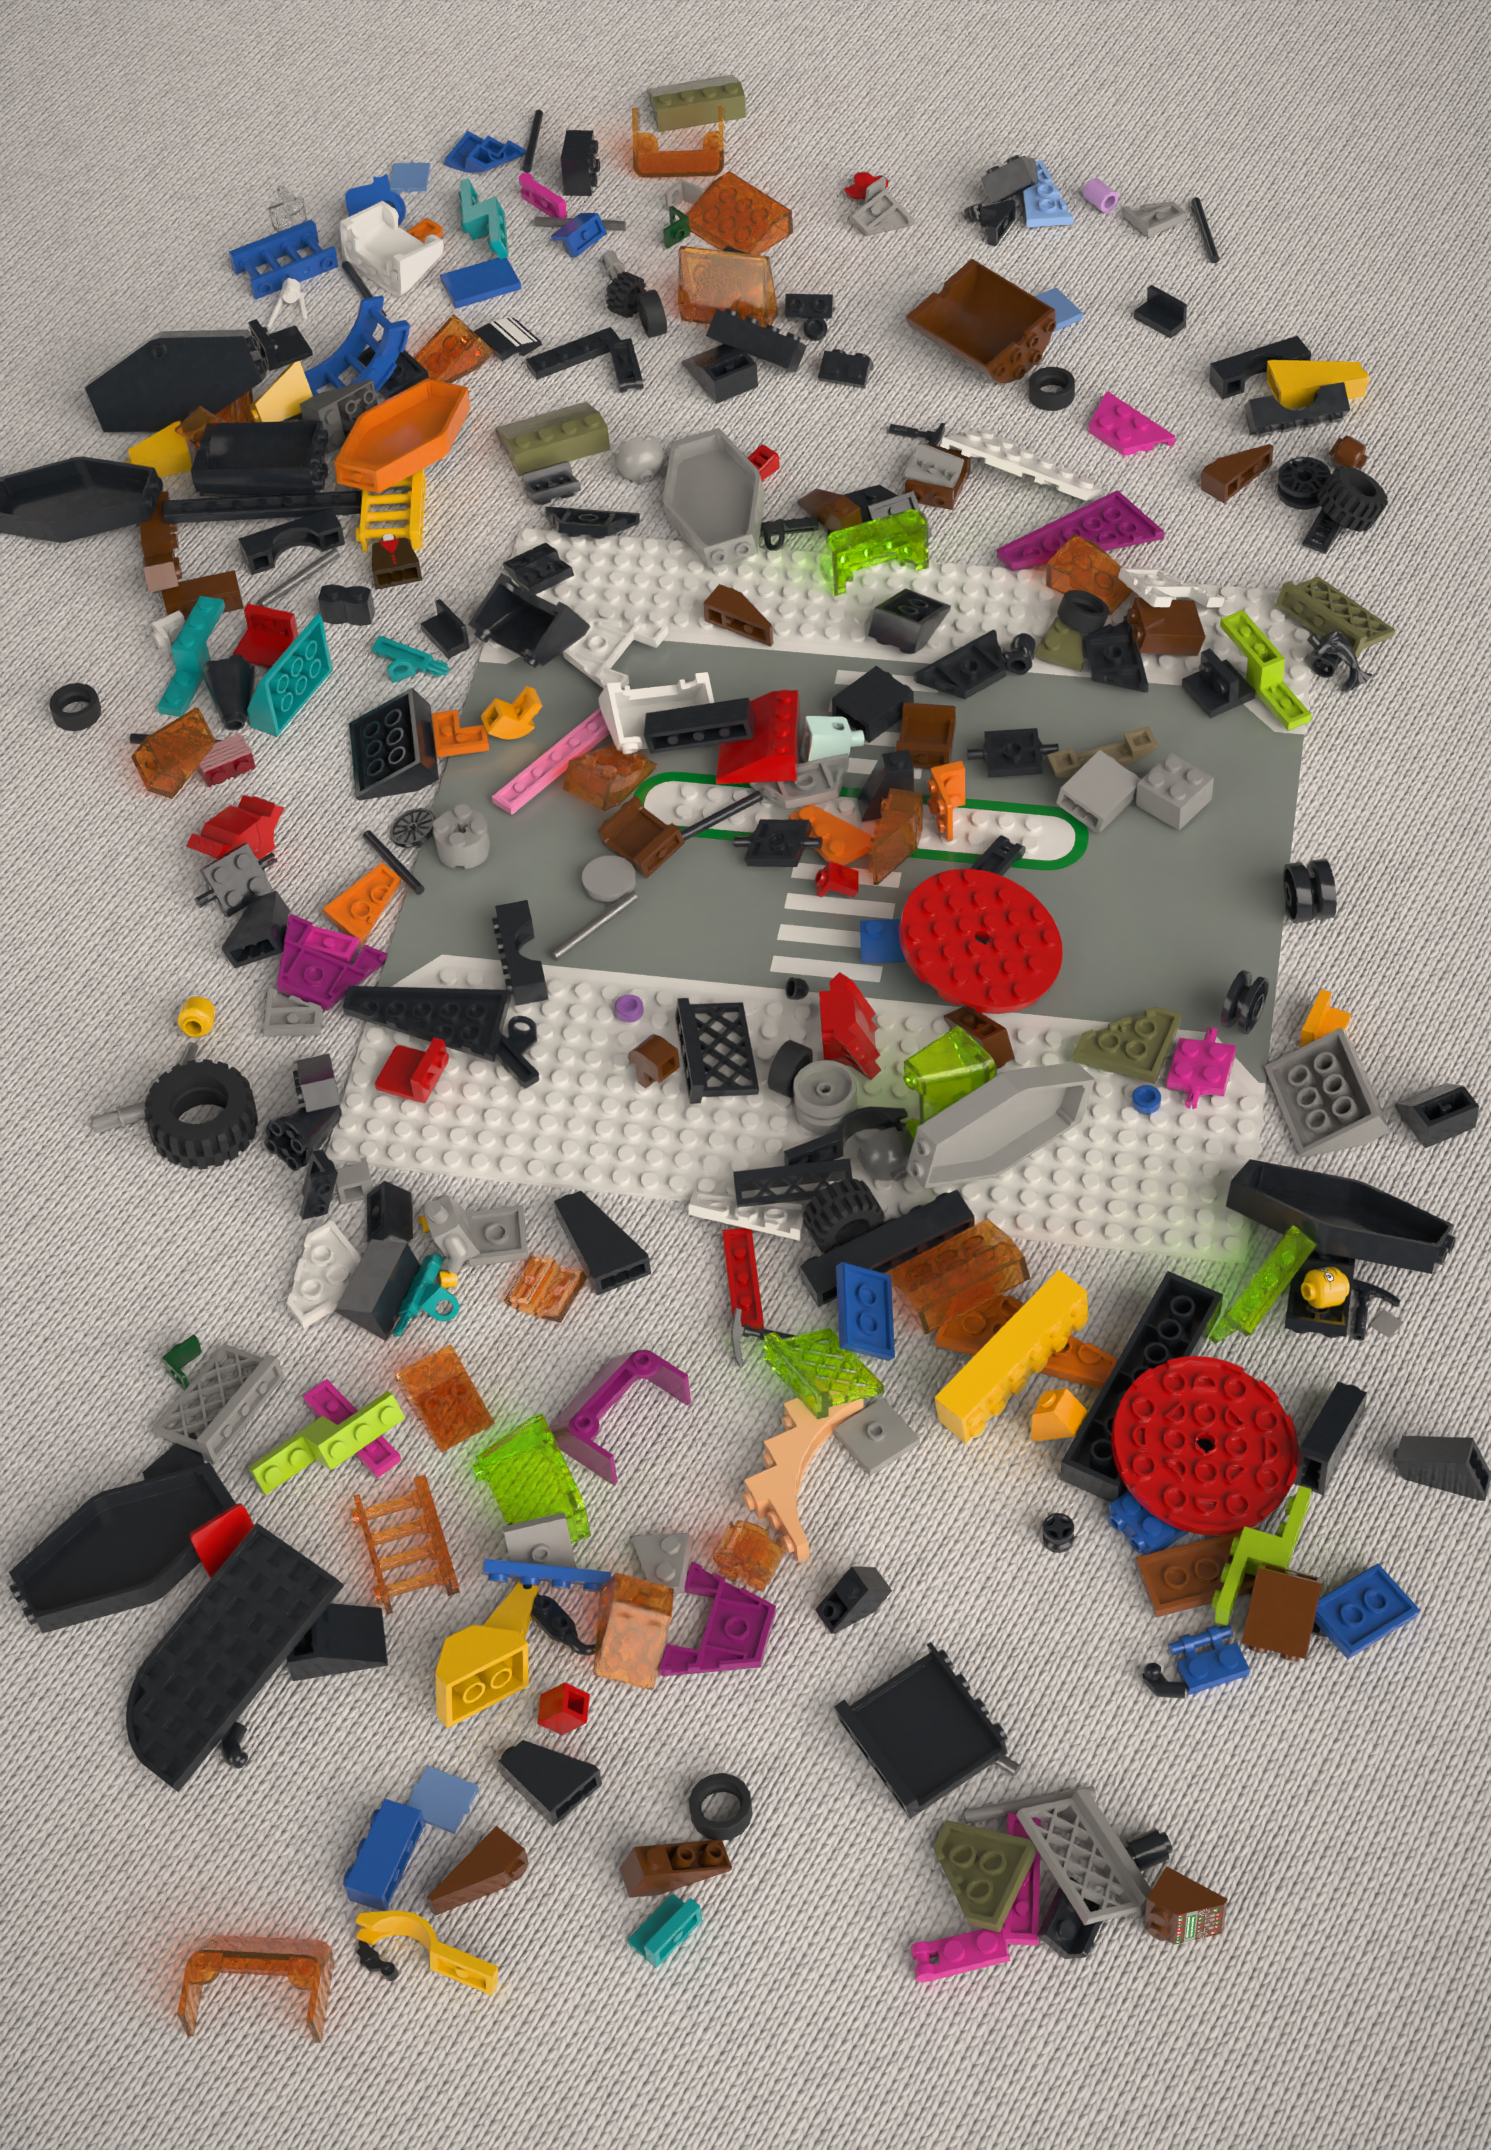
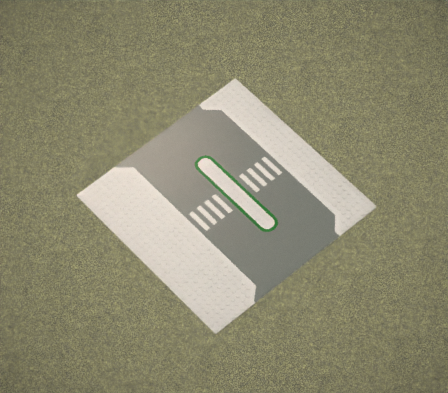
M521 529L511 559L546 542L558 551L559 558L570 565L574 576L536 594V596L555 605L558 602L567 605L585 621L588 618L620 620L623 625H635L636 622L646 623V627L658 628V624L668 626V635L657 648L633 640L611 667L612 670L629 676V684L627 686H630V690L676 685L682 679H685V682L694 681L695 673L708 672L714 703L748 697L752 701L771 691L798 690L801 713L798 764H801L803 761L800 755V747L806 716L832 717V698L873 667L878 666L883 671L889 672L902 684L908 685L914 691V703L951 705L956 707V728L951 763L962 760L965 767V805L953 808V841L947 842L944 833L940 834L938 831L936 815L931 814L928 807V799L931 798L928 790L927 781L931 780V769L914 768L915 813L862 822L857 798L881 754L896 752V744L899 741L902 726L901 719L869 743L864 740V746L851 747L849 767L839 798L813 804L879 839L878 848L845 865L859 871V892L854 898L830 889L822 898L817 896L815 877L820 869L823 870L828 863L813 848L804 850L797 867H757L746 865L744 858L748 847H735L733 843L735 836H750L755 831L760 819L789 820L788 815L805 807L786 810L762 794V801L684 841L685 844L647 879L635 870L636 885L633 892L637 894L638 900L558 961H555L550 955L551 951L619 901L601 902L592 899L582 886V872L586 865L595 858L616 855L603 845L598 829L606 820L619 811L625 802L637 796L643 807L666 825L669 826L673 823L682 831L757 790L751 787L750 783H716L719 744L650 754L649 748L639 749L632 754H623L622 751L616 749L611 734H609L513 815L509 814L493 803L492 796L600 708L598 697L603 688L567 661L563 656V652L545 666L538 665L534 668L523 660L524 657L489 640L487 643H484L460 720V728L484 725L481 715L495 698L512 704L526 686L535 688L542 707L532 718L535 728L527 735L507 740L487 733L489 751L449 756L432 813L437 819L443 813L455 809L460 804H466L470 809L480 812L487 822L490 839L489 855L483 863L476 867L464 869V866H455V869L444 865L440 861L434 833L422 843L412 875L424 886L425 890L422 894L417 895L408 887L377 987L507 990L505 979H510L509 974L503 975L500 959L505 958V954L499 955L496 938H500L501 935L500 933H494L492 918L497 917L495 906L528 900L535 938L524 944L519 953L528 959L541 961L548 1000L516 1006L514 996L511 995L502 1034L509 1037L508 1023L514 1016H526L536 1023L537 1042L523 1055L538 1070L540 1080L525 1089L518 1084V1081L504 1069V1066L496 1058L495 1062H491L446 1047V1052L449 1054L448 1064L425 1104L376 1090L375 1081L394 1047L403 1045L426 1052L431 1042L366 1022L340 1105L342 1115L332 1131L325 1153L329 1160H332L334 1163L355 1165L361 1163L360 1158L366 1157L370 1167L690 1202L694 1191L736 1195L733 1172L785 1166V1150L827 1135L816 1134L806 1130L798 1122L795 1114L794 1097L789 1098L769 1089L768 1074L775 1055L788 1040L811 1048L813 1052L812 1063L824 1060L819 991L830 990L829 981L839 972L852 979L876 1013L872 1021L878 1028L875 1031L876 1049L881 1056L875 1062L882 1071L870 1080L851 1066H847L853 1072L857 1081L858 1109L869 1106L905 1108L908 1117L902 1119L901 1122L906 1123L914 1139L918 1126L986 1084L997 1074L1015 1069L1073 1062V1053L1082 1033L1092 1029L1094 1032L1107 1028L1111 1022L1128 1016L1132 1019L1143 1015L1145 1010L1149 1008L1159 1007L1181 1013L1182 1022L1156 1083L1152 1084L1078 1063L1095 1079L1082 1122L999 1176L925 1189L910 1174L897 1182L893 1180H876L861 1165L857 1157V1151L861 1148L863 1152L868 1147L865 1141L878 1132L883 1131L879 1129H865L852 1135L843 1148L844 1156L835 1160L850 1158L852 1178L864 1181L868 1185L883 1210L885 1216L883 1219L884 1223L891 1218H899L907 1214L915 1206H923L934 1201L942 1193H950L957 1189L975 1218V1231L970 1234L1239 1264L1244 1263L1247 1258L1251 1219L1225 1206L1233 1177L1249 1159L1257 1160L1267 1076L1264 1066L1268 1064L1286 904L1283 887V869L1285 864H1290L1305 724L1287 731L1256 693L1255 699L1210 718L1182 687V678L1199 671L1201 652L1210 648L1221 661L1227 659L1246 680L1248 659L1220 627L1221 618L1244 610L1285 658L1283 682L1307 708L1311 661L1313 659L1310 654L1313 647L1307 639L1314 632L1275 606L1281 590L1183 582L1185 586H1199L1206 589L1205 594L1208 596L1218 594L1225 597L1223 606L1205 607L1189 597L1176 598V600L1195 602L1206 638L1198 656L1141 653L1148 681V692L1144 693L1092 681L1083 644L1084 636L1088 635V633L1081 632L1082 672L1035 658L1034 651L1032 668L1026 674L1018 675L1007 670V676L967 699H962L916 683L914 681V673L993 629L997 633V641L1001 647L1002 654L1004 651L1010 652V643L1013 637L1020 633H1027L1035 639L1036 650L1051 624L1058 617V607L1064 594L1069 590L1086 591L1099 597L1107 604L1110 611L1104 626L1110 623L1115 626L1123 622V617L1127 615L1128 609L1132 608L1135 598L1142 597L1127 587L1118 577L1027 569L1011 571L1009 568L783 549L772 551L768 548L759 547L757 554L708 567L686 541L614 535L605 536L602 539H594L590 535L569 537L566 536V533H558V531ZM719 584L742 592L771 623L773 631V645L771 647L705 622L703 603ZM905 588L951 605L950 611L925 647L915 654L903 653L898 647L893 645H882L876 642V639L868 636L875 607ZM1149 726L1156 739L1158 748L1146 757L1124 768L1132 771L1138 778L1142 779L1171 752L1214 777L1212 800L1180 830L1175 829L1136 806L1135 797L1100 834H1097L1056 804L1061 787L1070 778L1056 777L1047 755H1043L1041 761L1042 774L988 778L987 765L984 759L968 760L967 749L983 748L985 743L984 731L1037 728L1038 738L1042 745L1058 743L1059 751L1073 747L1077 754L1123 741V733ZM1000 835L1009 838L1011 843H1019L1026 848L1021 860L1016 861L1003 877L1024 887L1048 910L1061 936L1063 958L1061 969L1049 991L1040 997L1038 1002L1025 1009L1011 1013H982L1007 1029L1015 1059L1007 1062L1002 1068L989 1070L976 1061L944 1020V1015L966 1005L959 1003L956 1006L937 995L938 991L927 982L923 984L907 962L861 963L860 921L901 919L902 910L908 897L920 883L944 871L970 869ZM976 935V941H979L982 944L988 943V941H985L983 938L978 937V935ZM1241 970L1251 972V986L1260 976L1269 980V990L1263 1010L1252 1031L1246 1035L1238 1031V1020L1231 1028L1221 1025V1013L1227 993ZM790 977L804 979L808 984L809 993L804 999L791 1000L787 998L785 988ZM624 995L638 996L643 1002L644 1013L642 1017L635 1022L621 1021L616 1016V1001ZM678 998H689L690 1004L743 1002L759 1084V1095L702 1097L701 1103L690 1104L675 1021ZM705 1013L695 1014V1017L703 1023L711 1019ZM725 1013L723 1017L734 1022L738 1018V1013ZM717 1021L711 1026L720 1034L727 1029V1027ZM525 1023L515 1024V1027L519 1030L526 1031L530 1029ZM1211 1027L1212 1032L1214 1027L1218 1030L1216 1043L1236 1045V1055L1225 1095L1199 1096L1197 1108L1192 1109L1191 1105V1109L1185 1106L1188 1097L1187 1093L1181 1090L1167 1089V1078L1179 1038L1204 1040L1206 1028ZM733 1031L726 1037L736 1044L742 1040V1037ZM707 1033L699 1037L700 1040L708 1045L715 1040ZM655 1034L661 1036L678 1049L680 1067L661 1083L655 1081L645 1089L638 1083L636 1065L628 1060V1053L650 1035ZM722 1043L715 1048V1050L723 1055H726L731 1050ZM737 1053L731 1058L732 1061L740 1066L746 1062V1059ZM709 1054L703 1059L704 1062L712 1067L719 1062ZM726 1065L718 1070L727 1077H730L735 1072ZM741 1075L735 1080L741 1086L751 1085L750 1081ZM713 1076L707 1081L708 1087H720L723 1084ZM1150 1085L1160 1091L1161 1106L1156 1112L1142 1114L1133 1108L1132 1094L1137 1087ZM839 1180V1181H830V1182H828V1183H829V1184H832V1183H834V1182H840V1181H842V1180ZM819 1183L798 1186L805 1191H813ZM790 1186L769 1189L778 1195L784 1194ZM760 1190L743 1191L742 1196L755 1197ZM809 1199V1200H800V1201H797V1202H806V1203H809V1202H811V1199Z

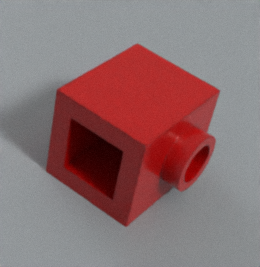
M566 1682L541 1694L537 1724L560 1735H564L586 1724L590 1694Z

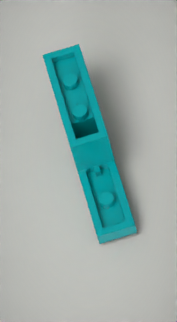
M469 178L461 180V191L458 194L462 202L459 208L463 216V220L460 221L463 231L469 233L472 240L489 234L488 244L491 251L496 252L500 260L509 257L505 212L497 198L494 196L479 202L478 194Z
M200 596L171 648L177 671L157 705L160 714L183 718L204 679V665L207 661L211 660L206 642L225 609L224 600Z

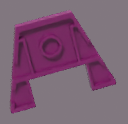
M290 914L277 983L278 991L301 998L304 1002L317 1004L322 1009L328 1011L346 996L348 986H358L385 963L387 953L368 945H364L353 965L304 946V942L313 929V923Z
M691 1562L684 1587L685 1593L715 1599L700 1649L694 1650L667 1644L659 1668L660 1675L673 1676L761 1668L777 1612L776 1606L744 1588H736L727 1583L725 1578L716 1573L712 1575L703 1570L701 1565Z

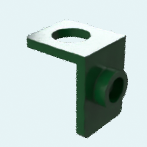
M674 206L669 207L671 225L663 230L664 246L667 249L690 236L689 216ZM675 215H677L680 219L676 221Z
M195 1335L175 1345L170 1352L162 1357L167 1374L184 1391L189 1386L186 1375L180 1369L202 1353L198 1338Z

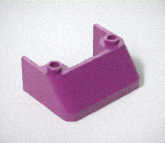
M638 1350L611 1359L549 1426L550 1440L555 1447L612 1485L618 1482L614 1455L592 1440L600 1431L599 1420L631 1385L638 1378L647 1379L688 1406L691 1403L688 1375L649 1350Z

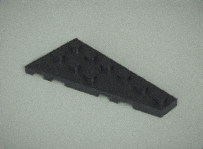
M348 986L342 1008L345 1015L432 1042L433 1038L442 1039L445 1042V1047L495 1062L511 994L509 990Z

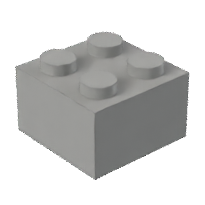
M1170 752L1137 783L1136 806L1175 829L1180 830L1212 800L1214 777Z

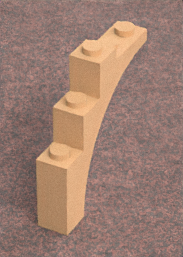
M849 1374L783 1403L784 1416L781 1417L786 1432L764 1441L765 1454L762 1455V1460L767 1470L744 1480L745 1493L742 1494V1498L749 1511L754 1510L759 1520L768 1517L774 1530L779 1528L783 1535L781 1536V1541L788 1554L793 1553L798 1563L810 1558L808 1540L799 1522L797 1512V1495L802 1476L813 1455L825 1440L834 1433V1428L864 1409L863 1396Z

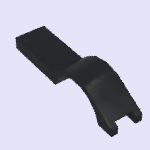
M869 1106L856 1109L843 1118L838 1125L837 1131L785 1150V1166L831 1161L843 1157V1148L852 1135L865 1129L885 1130L896 1127L897 1131H903L902 1126L907 1128L908 1126L905 1122H901V1120L907 1118L908 1113L905 1108Z

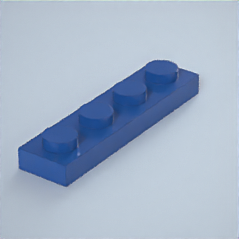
M485 1559L482 1567V1575H489L488 1581L506 1583L508 1578L520 1579V1584L539 1586V1581L552 1582L551 1587L570 1589L571 1584L583 1585V1590L589 1592H602V1587L607 1588L611 1582V1572L490 1559Z

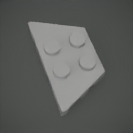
M846 753L798 764L797 781L750 783V786L786 810L839 798L849 767V755Z

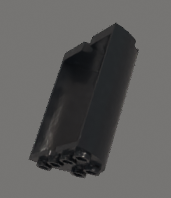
M323 420L207 423L200 441V450H197L191 468L196 492H200V496L318 494L321 490L325 489V478H328V465L325 463V445H328L329 441L328 430L323 429Z

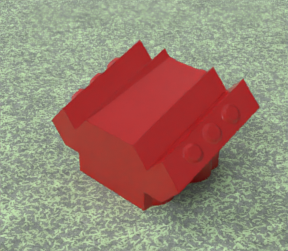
M243 795L238 806L229 805L206 822L201 834L192 833L186 847L218 859L243 843H248L254 856L260 860L276 848L274 829L285 807L266 799H260L257 796Z
M839 972L829 981L830 990L819 991L824 1060L836 1061L846 1066H851L872 1080L882 1071L875 1062L881 1056L876 1049L875 1031L878 1028L872 1021L876 1013L852 979Z

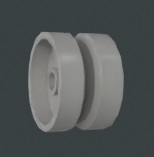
M830 1060L816 1061L802 1068L794 1078L795 1114L798 1122L806 1130L816 1134L835 1132L843 1118L858 1109L857 1081L853 1072L844 1064Z

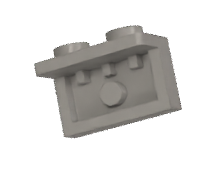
M918 443L914 457L906 467L904 476L915 481L954 488L960 476L964 459L926 444Z

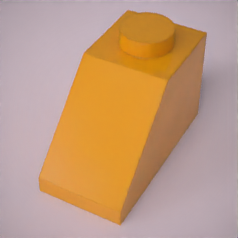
M1067 1388L1046 1391L1039 1398V1404L1032 1414L1031 1439L1035 1442L1075 1437L1089 1412Z

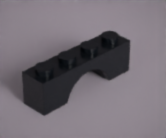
M1297 335L1210 363L1209 383L1223 400L1244 393L1245 382L1251 376L1267 372V361H1310L1311 352Z
M1340 382L1320 386L1314 394L1311 406L1302 410H1291L1283 407L1273 395L1248 400L1244 410L1250 435L1258 433V436H1266L1272 434L1273 430L1282 429V432L1295 430L1296 426L1305 425L1308 428L1319 425L1321 421L1329 420V423L1342 421L1349 413L1350 406L1345 383Z
M332 508L238 538L242 557L251 575L275 568L277 558L284 551L292 547L311 546L324 552L345 545L342 526Z
M528 900L495 906L497 917L492 918L494 933H500L501 935L500 938H496L499 955L505 954V958L500 960L503 975L509 974L510 979H505L506 989L514 996L515 1005L548 1000L541 961L528 959L519 953L524 944L535 938Z

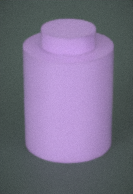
M1098 178L1088 181L1084 186V198L1102 212H1110L1116 206L1119 199L1118 193Z

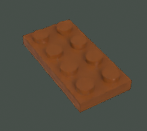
M1243 1531L1136 1557V1565L1155 1617L1211 1604L1216 1590L1222 1591L1224 1582H1221V1576L1225 1564L1232 1563L1234 1556L1230 1555L1233 1540L1235 1537L1240 1538ZM1245 1573L1238 1597L1250 1594L1251 1589L1254 1587L1255 1575Z

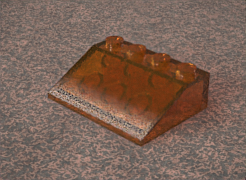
M730 171L714 180L686 214L689 216L690 231L720 251L729 246L757 257L793 234L792 210Z
M680 246L678 306L681 321L711 324L716 309L724 312L726 308L738 312V317L745 320L746 316L760 321L759 326L766 328L767 324L773 325L778 316V308L769 256Z
M988 1218L885 1273L891 1275V1286L925 1335L1031 1279L1022 1252L1013 1240Z

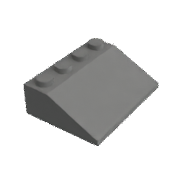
M1342 1028L1264 1066L1301 1157L1365 1145L1391 1132L1356 1049Z

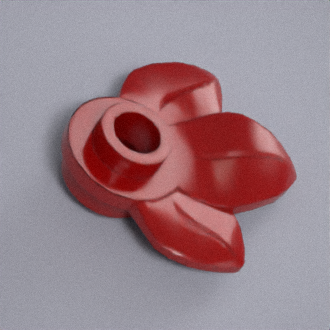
M857 172L854 175L855 184L844 188V192L853 199H865L867 188L883 177V175L873 177L868 172ZM886 178V186H885V189H886V188L888 187V185H889L887 178Z

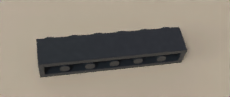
M957 1189L950 1193H942L932 1202L923 1206H915L907 1214L899 1218H891L882 1226L872 1231H864L856 1239L846 1244H838L829 1252L819 1257L809 1258L800 1266L801 1280L818 1307L837 1299L836 1265L844 1262L888 1274L975 1231L974 1215Z

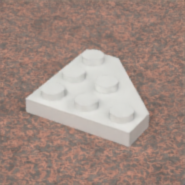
M332 1220L307 1234L304 1242L302 1259H299L294 1276V1286L287 1299L288 1309L303 1328L335 1310L362 1258Z

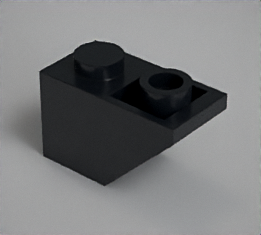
M851 1566L817 1606L815 1611L830 1633L836 1634L874 1613L892 1590L876 1567Z

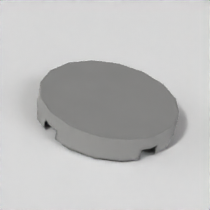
M616 855L595 858L586 865L582 872V886L584 890L588 892L592 899L601 902L620 900L621 896L633 891L636 885V872L632 863Z

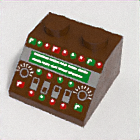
M1166 1866L1147 1897L1144 1928L1155 1939L1160 1941L1167 1940L1174 1945L1221 1934L1225 1925L1228 1899Z

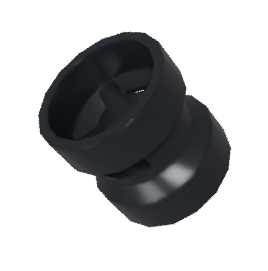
M1324 654L1320 658L1312 659L1311 668L1315 674L1329 678L1335 674L1338 664L1342 660L1337 655Z

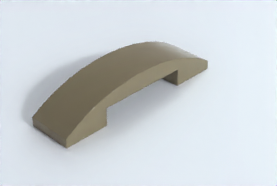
M1146 726L1123 733V741L1077 754L1072 747L1047 754V758L1056 777L1071 778L1099 750L1113 757L1123 767H1126L1152 753L1158 748V744L1150 727Z

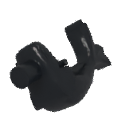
M1334 631L1323 635L1319 639L1314 633L1307 639L1313 647L1310 652L1312 658L1316 659L1324 654L1337 655L1338 658H1341L1349 666L1350 674L1344 682L1341 692L1351 691L1357 684L1367 683V680L1373 676V674L1365 673L1360 669L1356 654L1343 634Z

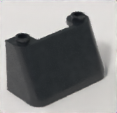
M502 573L468 624L476 631L474 635L485 643L490 640L524 657L523 660L534 668L538 665L545 666L584 637L591 627L567 605L558 602L557 605L532 594L525 587H518L512 582L510 577Z

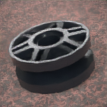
M1298 457L1285 462L1279 469L1277 494L1280 500L1285 505L1294 509L1308 510L1319 507L1320 504L1317 496L1331 475L1329 467L1321 460L1312 457Z
M1241 970L1227 993L1221 1013V1025L1231 1028L1238 1020V1031L1246 1035L1252 1031L1263 1010L1269 990V980L1260 976L1251 986V972Z

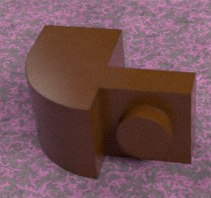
M650 1035L628 1053V1060L636 1065L638 1083L645 1089L655 1081L661 1083L680 1067L678 1049L659 1035Z

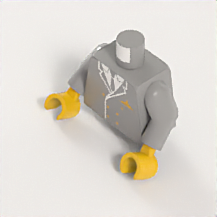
M437 1196L424 1206V1215L418 1217V1224L423 1226L422 1233L431 1232L434 1241L449 1259L446 1265L447 1270L438 1272V1280L441 1281V1286L444 1288H451L457 1286V1273L460 1272L464 1261L480 1254L465 1210L451 1196Z

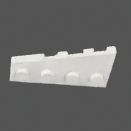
M694 1191L689 1202V1215L800 1241L805 1226L802 1215L807 1203L792 1201L737 1208L736 1195ZM742 1196V1199H744V1198H752V1197Z

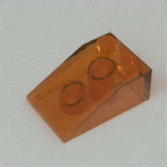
M453 314L417 353L414 359L427 370L429 375L427 379L453 383L477 370L493 353V350Z
M1076 534L1046 563L1047 587L1062 594L1069 590H1081L1094 594L1107 604L1110 610L1109 615H1112L1133 592L1131 588L1127 587L1118 578L1120 568L1123 567L1096 543Z

